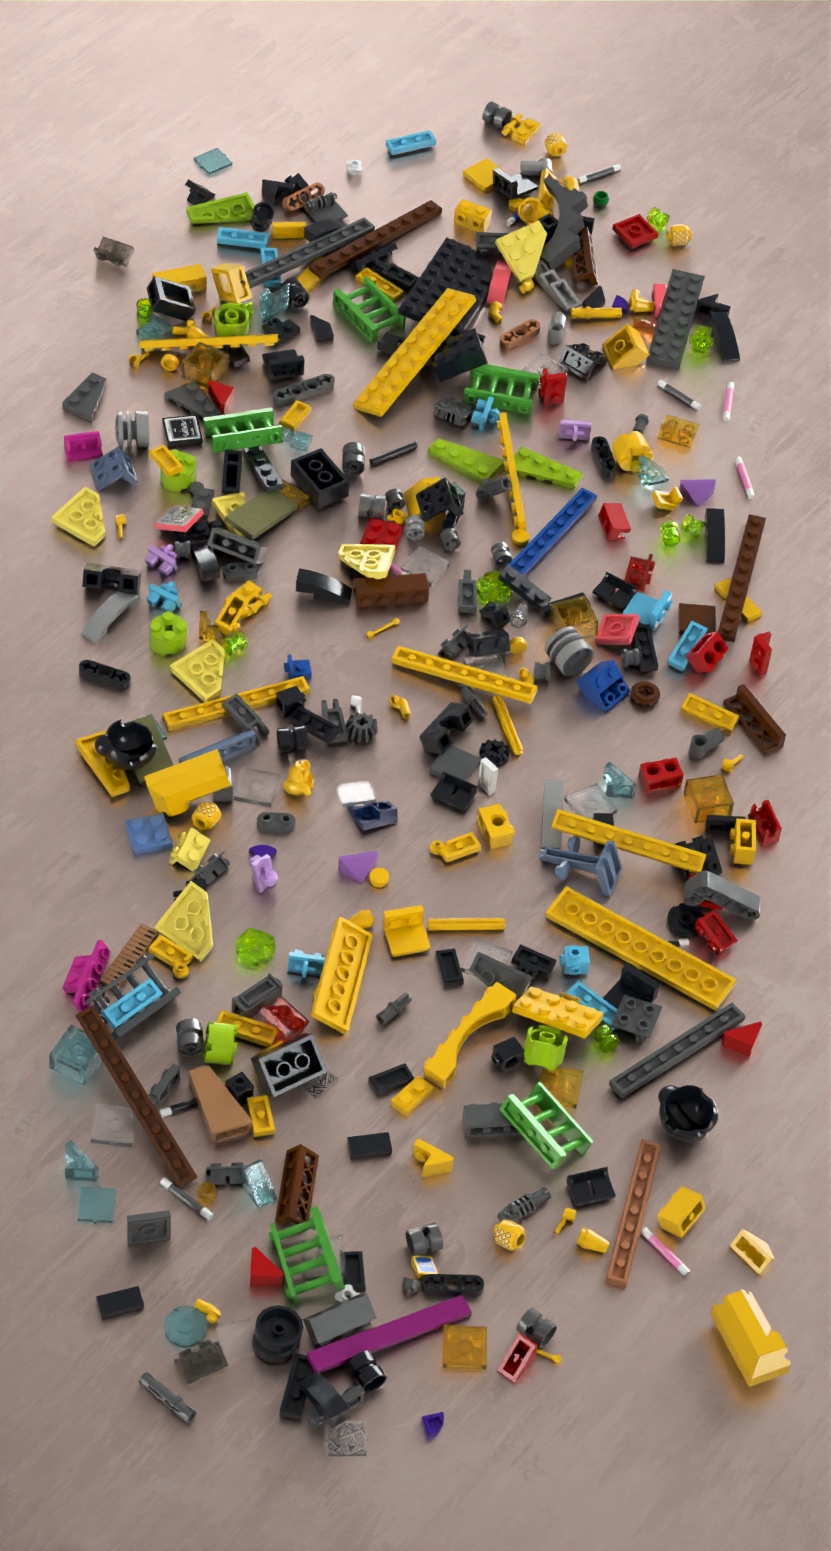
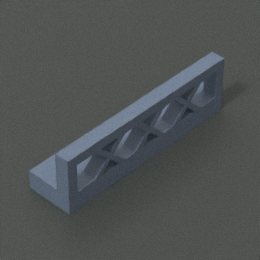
M254 730L249 732L243 731L179 758V763L218 749L222 762L254 749L256 733Z

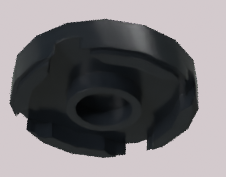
M680 903L679 906H673L668 912L667 925L673 934L681 938H694L699 935L695 929V922L698 918L704 917L705 914L702 913L698 906H688L685 903Z

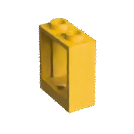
M223 263L211 268L220 301L240 303L252 298L243 265Z

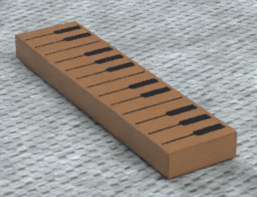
M141 923L100 979V984L107 986L137 965L135 961L148 951L149 946L158 937L159 931ZM123 979L117 985L121 988L127 979Z

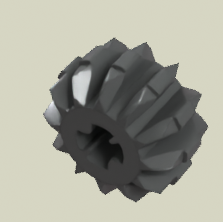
M357 712L355 716L350 715L349 720L346 722L348 736H350L352 741L357 740L358 743L361 741L367 743L368 740H373L378 732L377 719H373L372 714L366 715L365 712L363 714Z

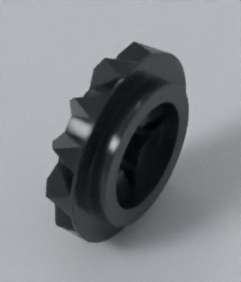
M495 738L493 741L487 739L486 743H482L479 754L482 759L486 757L493 764H501L509 758L510 751L508 745H505L503 740L499 742ZM492 748L498 750V754L495 751H491Z

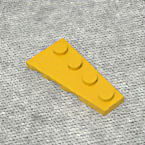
M107 730L75 739V747L112 797L129 792L130 785L124 770L112 765L106 757L99 755L95 750V741L100 735L105 734Z

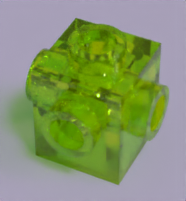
M695 325L694 333L690 334L689 344H692V352L708 354L709 347L713 346L714 337H711V327Z

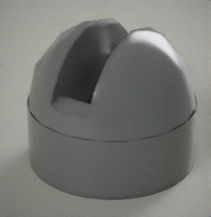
M404 1277L402 1288L405 1293H407L408 1288H411V1294H414L418 1291L421 1281Z

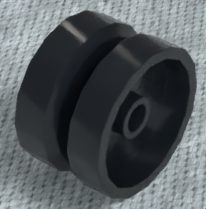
M281 1305L270 1306L262 1310L257 1316L252 1338L253 1348L258 1356L272 1363H284L294 1358L295 1353L299 1350L304 1328L302 1319L297 1312Z

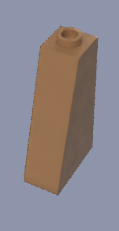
M209 1065L204 1067L198 1066L189 1071V1084L197 1100L198 1108L211 1143L252 1132L251 1118Z

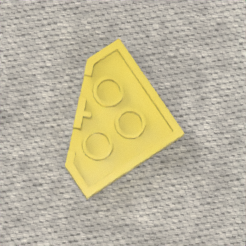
M536 221L495 241L519 283L535 275L547 236L540 221Z
M87 487L80 490L51 517L52 523L93 547L105 537L100 496Z
M341 544L338 556L339 560L366 577L382 579L387 577L395 554V545Z
M212 639L171 664L170 671L204 702L211 701L221 695L225 649Z
M190 881L154 926V929L167 939L192 953L193 957L199 962H202L213 948L207 892Z

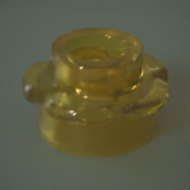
M204 1182L197 1189V1196L203 1202L213 1201L217 1197V1188L211 1182Z

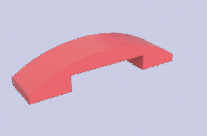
M498 259L486 306H490L492 302L497 301L501 303L503 308L507 287L512 276V270L505 260Z

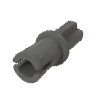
M470 686L464 687L460 694L467 701L469 707L474 709L480 718L487 716L488 711L481 703V698L474 693Z
M404 993L394 1002H389L388 1006L376 1015L377 1021L383 1026L386 1025L393 1017L400 1015V1011L412 1001V998L408 993Z

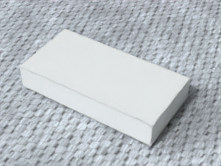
M485 757L480 761L478 786L491 796L496 790L498 768Z

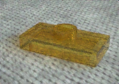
M282 479L284 489L278 491L298 505L297 510L310 501L309 495Z

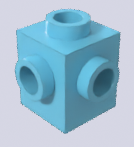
M564 946L563 954L559 956V964L563 966L564 974H588L590 964L588 946Z

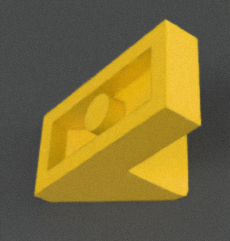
M419 1138L415 1141L412 1155L417 1160L426 1162L423 1166L422 1177L451 1172L454 1157Z

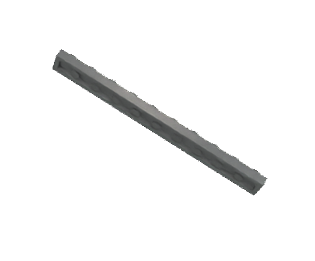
M364 217L248 270L245 274L249 288L252 289L374 231L375 226Z

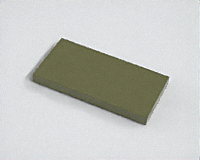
M264 490L225 516L224 521L253 540L295 512L298 505L279 491L266 493Z
M152 714L133 720L150 728L153 741L157 745V751L152 761L146 766L134 770L140 786L147 785L144 776L174 765Z

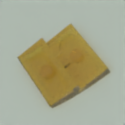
M545 1068L541 1071L539 1082L545 1086L562 1106L576 1109L584 1071L570 1068H557L556 1070Z

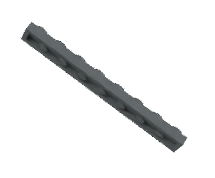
M730 1003L611 1079L609 1086L623 1099L724 1034V1032L743 1022L745 1015L733 1003Z

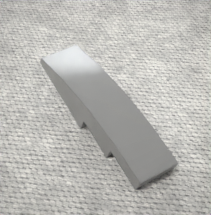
M543 260L539 261L534 279L542 289L566 312L570 311L571 308L580 307L581 303L565 279L560 280L554 269L549 270Z
M544 779L541 849L549 847L561 850L562 832L551 829L557 809L563 810L564 780Z

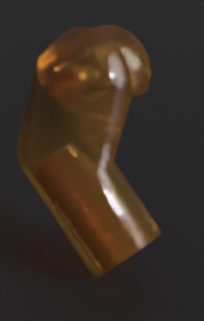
M633 319L634 328H646L647 334L654 333L656 328L654 323L642 319Z

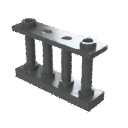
M153 953L148 957L144 954L135 961L137 965L103 989L100 990L97 987L88 994L90 998L85 1001L86 1005L95 1000L101 1010L104 1011L109 1005L102 997V994L111 989L118 1000L124 997L125 994L117 984L125 978L134 989L141 985L133 974L140 967L143 968L148 977L152 979L163 993L160 999L152 1002L143 1011L131 1017L125 1024L123 1023L116 1029H113L114 1031L111 1035L114 1040H117L181 994L177 986L172 990L169 987L166 988L148 963L155 957Z

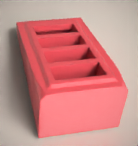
M666 284L653 285L651 298L652 302H654V319L659 317L666 293Z

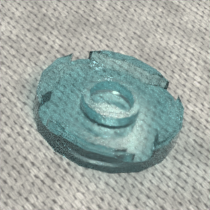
M193 1306L176 1307L165 1318V1336L170 1343L177 1347H194L201 1343L207 1334L208 1323L206 1316Z

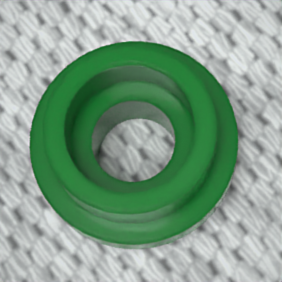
M597 191L593 196V202L599 206L608 204V194L604 191Z

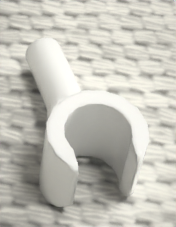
M352 695L350 706L356 707V713L360 714L362 698Z

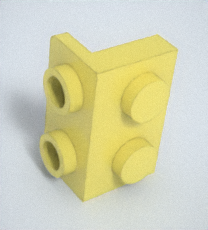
M191 827L186 832L182 831L178 836V844L170 852L171 859L169 863L173 865L178 861L193 872L198 868L210 839Z

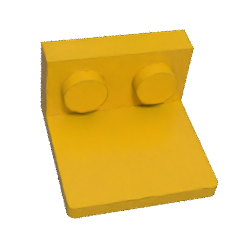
M422 905L383 912L382 927L392 957L430 951V943L423 925L424 909Z

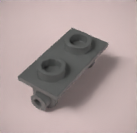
M468 625L463 629L459 627L452 634L453 638L451 640L447 638L441 644L443 648L438 654L443 651L446 658H454L462 650L457 644L462 648L468 644L467 635L472 634L465 630Z
M223 851L220 855L216 853L207 860L209 864L205 867L200 865L193 871L195 875L191 880L195 878L197 880L206 879L207 886L216 878L212 871L219 876L227 870L230 862L228 859L222 858L225 852Z
M243 1162L231 1163V1166H223L222 1163L210 1164V1167H206V1172H210V1175H206V1184L211 1183V1186L226 1185L225 1177H230V1184H245V1182H249V1173H245V1171H248L249 1165L244 1166Z

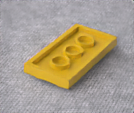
M530 987L517 1000L512 1009L513 1013L584 1039L603 1019V1012L534 987Z

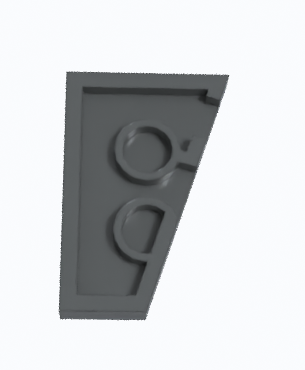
M92 372L62 402L63 408L92 421L99 399L102 397L106 387L107 379Z
M195 381L165 392L166 399H172L180 408L188 409L190 414L197 415L201 421L206 417L222 415L221 411Z
M477 952L469 969L487 987H492L498 982L516 994V1002L527 991L533 978L480 952Z

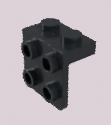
M703 835L692 838L693 842L686 844V840L675 843V845L706 854L702 871H709L715 875L722 873L712 836L705 839ZM682 869L685 879L688 881L690 873L694 872Z

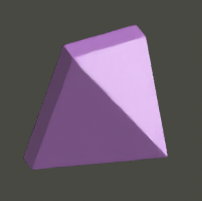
M680 480L679 491L683 498L699 507L714 494L716 480Z
M371 851L339 856L338 870L363 884L370 875L371 870L377 866L378 852Z

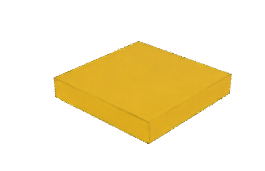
M485 158L463 170V176L485 192L493 188V169L499 167L488 158Z

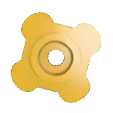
M397 508L393 509L392 513L387 516L390 522L401 525L408 518L406 512L403 513Z

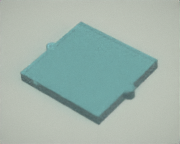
M218 148L194 157V161L208 175L232 165V161Z
M100 1186L81 1187L77 1221L93 1222L94 1224L97 1222L113 1223L116 1189L100 1188Z

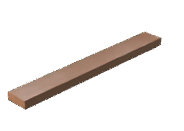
M641 1139L605 1280L606 1283L626 1288L662 1144Z

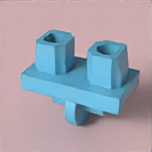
M489 396L488 401L481 399L477 401L471 422L480 424L479 430L484 431L487 420L491 424L497 423L500 420L498 409H492L491 407L494 400L493 397Z
M169 582L167 585L162 583L161 587L151 583L148 587L150 593L147 597V602L155 607L162 600L164 603L161 608L165 612H173L175 608L180 609L182 603L179 602L180 598L177 596L179 591L175 589V583Z
M294 950V952L289 953L287 972L302 974V978H306L307 975L321 977L326 957H323L322 953L308 955L304 954L301 950Z

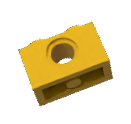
M501 804L479 808L477 822L490 850L512 845L515 830L513 825L509 824L508 814L506 810L503 811Z

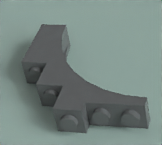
M547 176L544 179L547 191L559 204L560 215L557 228L550 241L542 249L539 259L545 262L549 270H555L581 248L580 238L577 233L585 227L581 212L588 207L584 192H579L576 188L570 191L567 187L561 186L558 180H553Z

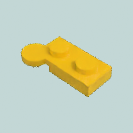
M473 832L450 839L446 844L438 840L430 844V852L435 855H441L446 863L481 850V844Z
M162 935L149 946V953H153L155 957L173 967V975L176 978L182 979L187 977L189 974L187 965L193 959L192 953Z

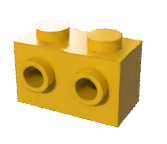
M461 199L455 208L454 224L476 232H485L490 225L492 209Z
M233 591L217 617L213 629L227 637H230L232 632L236 634L241 625L238 622L241 617L245 619L250 610L247 608L249 600Z
M736 819L735 827L731 828L730 840H733V844L731 843L730 855H733V863L752 865L756 852V820Z
M681 1186L657 1215L661 1229L682 1238L706 1209L701 1194Z

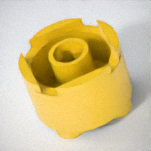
M631 431L632 434L626 435L624 433L616 438L612 444V453L621 469L637 473L653 458V454L644 436L638 431Z

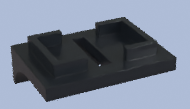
M386 332L382 340L378 341L377 349L393 355L406 338Z
M606 571L604 578L592 593L624 609L637 593V587ZM617 588H619V590L613 595V597H611L612 593Z
M443 771L439 782L430 796L465 811L477 793V786ZM455 788H458L453 798H449Z
M608 1167L567 1176L566 1183L575 1206L616 1197L608 1175ZM587 1181H590L592 1189L595 1194L593 1196L591 1194Z

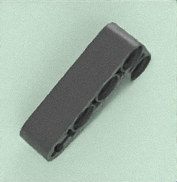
M709 871L698 872L684 884L683 902L688 906H697L704 900H708L748 920H756L760 917L761 898L758 895Z

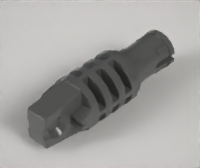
M542 1187L531 1195H523L500 1211L497 1215L500 1221L508 1219L513 1222L522 1219L534 1212L539 1204L551 1198L550 1191L545 1193L548 1189Z

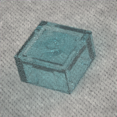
M73 1025L69 1026L49 1054L50 1069L83 1085L87 1084L102 1063L100 1056L85 1031Z

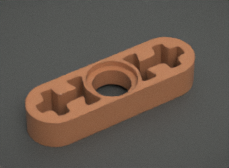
M319 182L313 183L285 197L282 202L283 208L286 211H293L306 205L308 200L315 199L318 196L321 197L325 192L324 186ZM318 188L317 193L311 194V191ZM302 192L307 196L306 201L301 199ZM293 200H296V201H297V202L293 203L291 206L289 205L290 201H293Z
M530 319L500 336V347L510 350L540 333V322ZM516 333H522L524 335L518 336L516 335Z

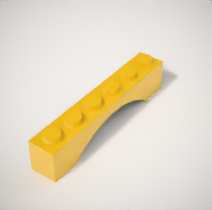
M496 982L492 987L486 989L484 997L480 1001L475 1002L469 1015L463 1016L456 1030L453 1029L449 1033L447 1041L444 1044L441 1043L437 1047L435 1055L425 1061L423 1065L424 1078L444 1090L456 1076L457 1055L465 1040L481 1026L495 1020L504 1019L516 1003V994L500 983Z

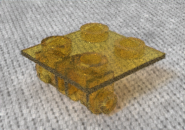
M667 415L664 423H661L657 439L691 448L700 424Z

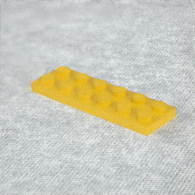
M338 917L334 924L310 1016L345 1034L349 1030L373 934L342 917Z

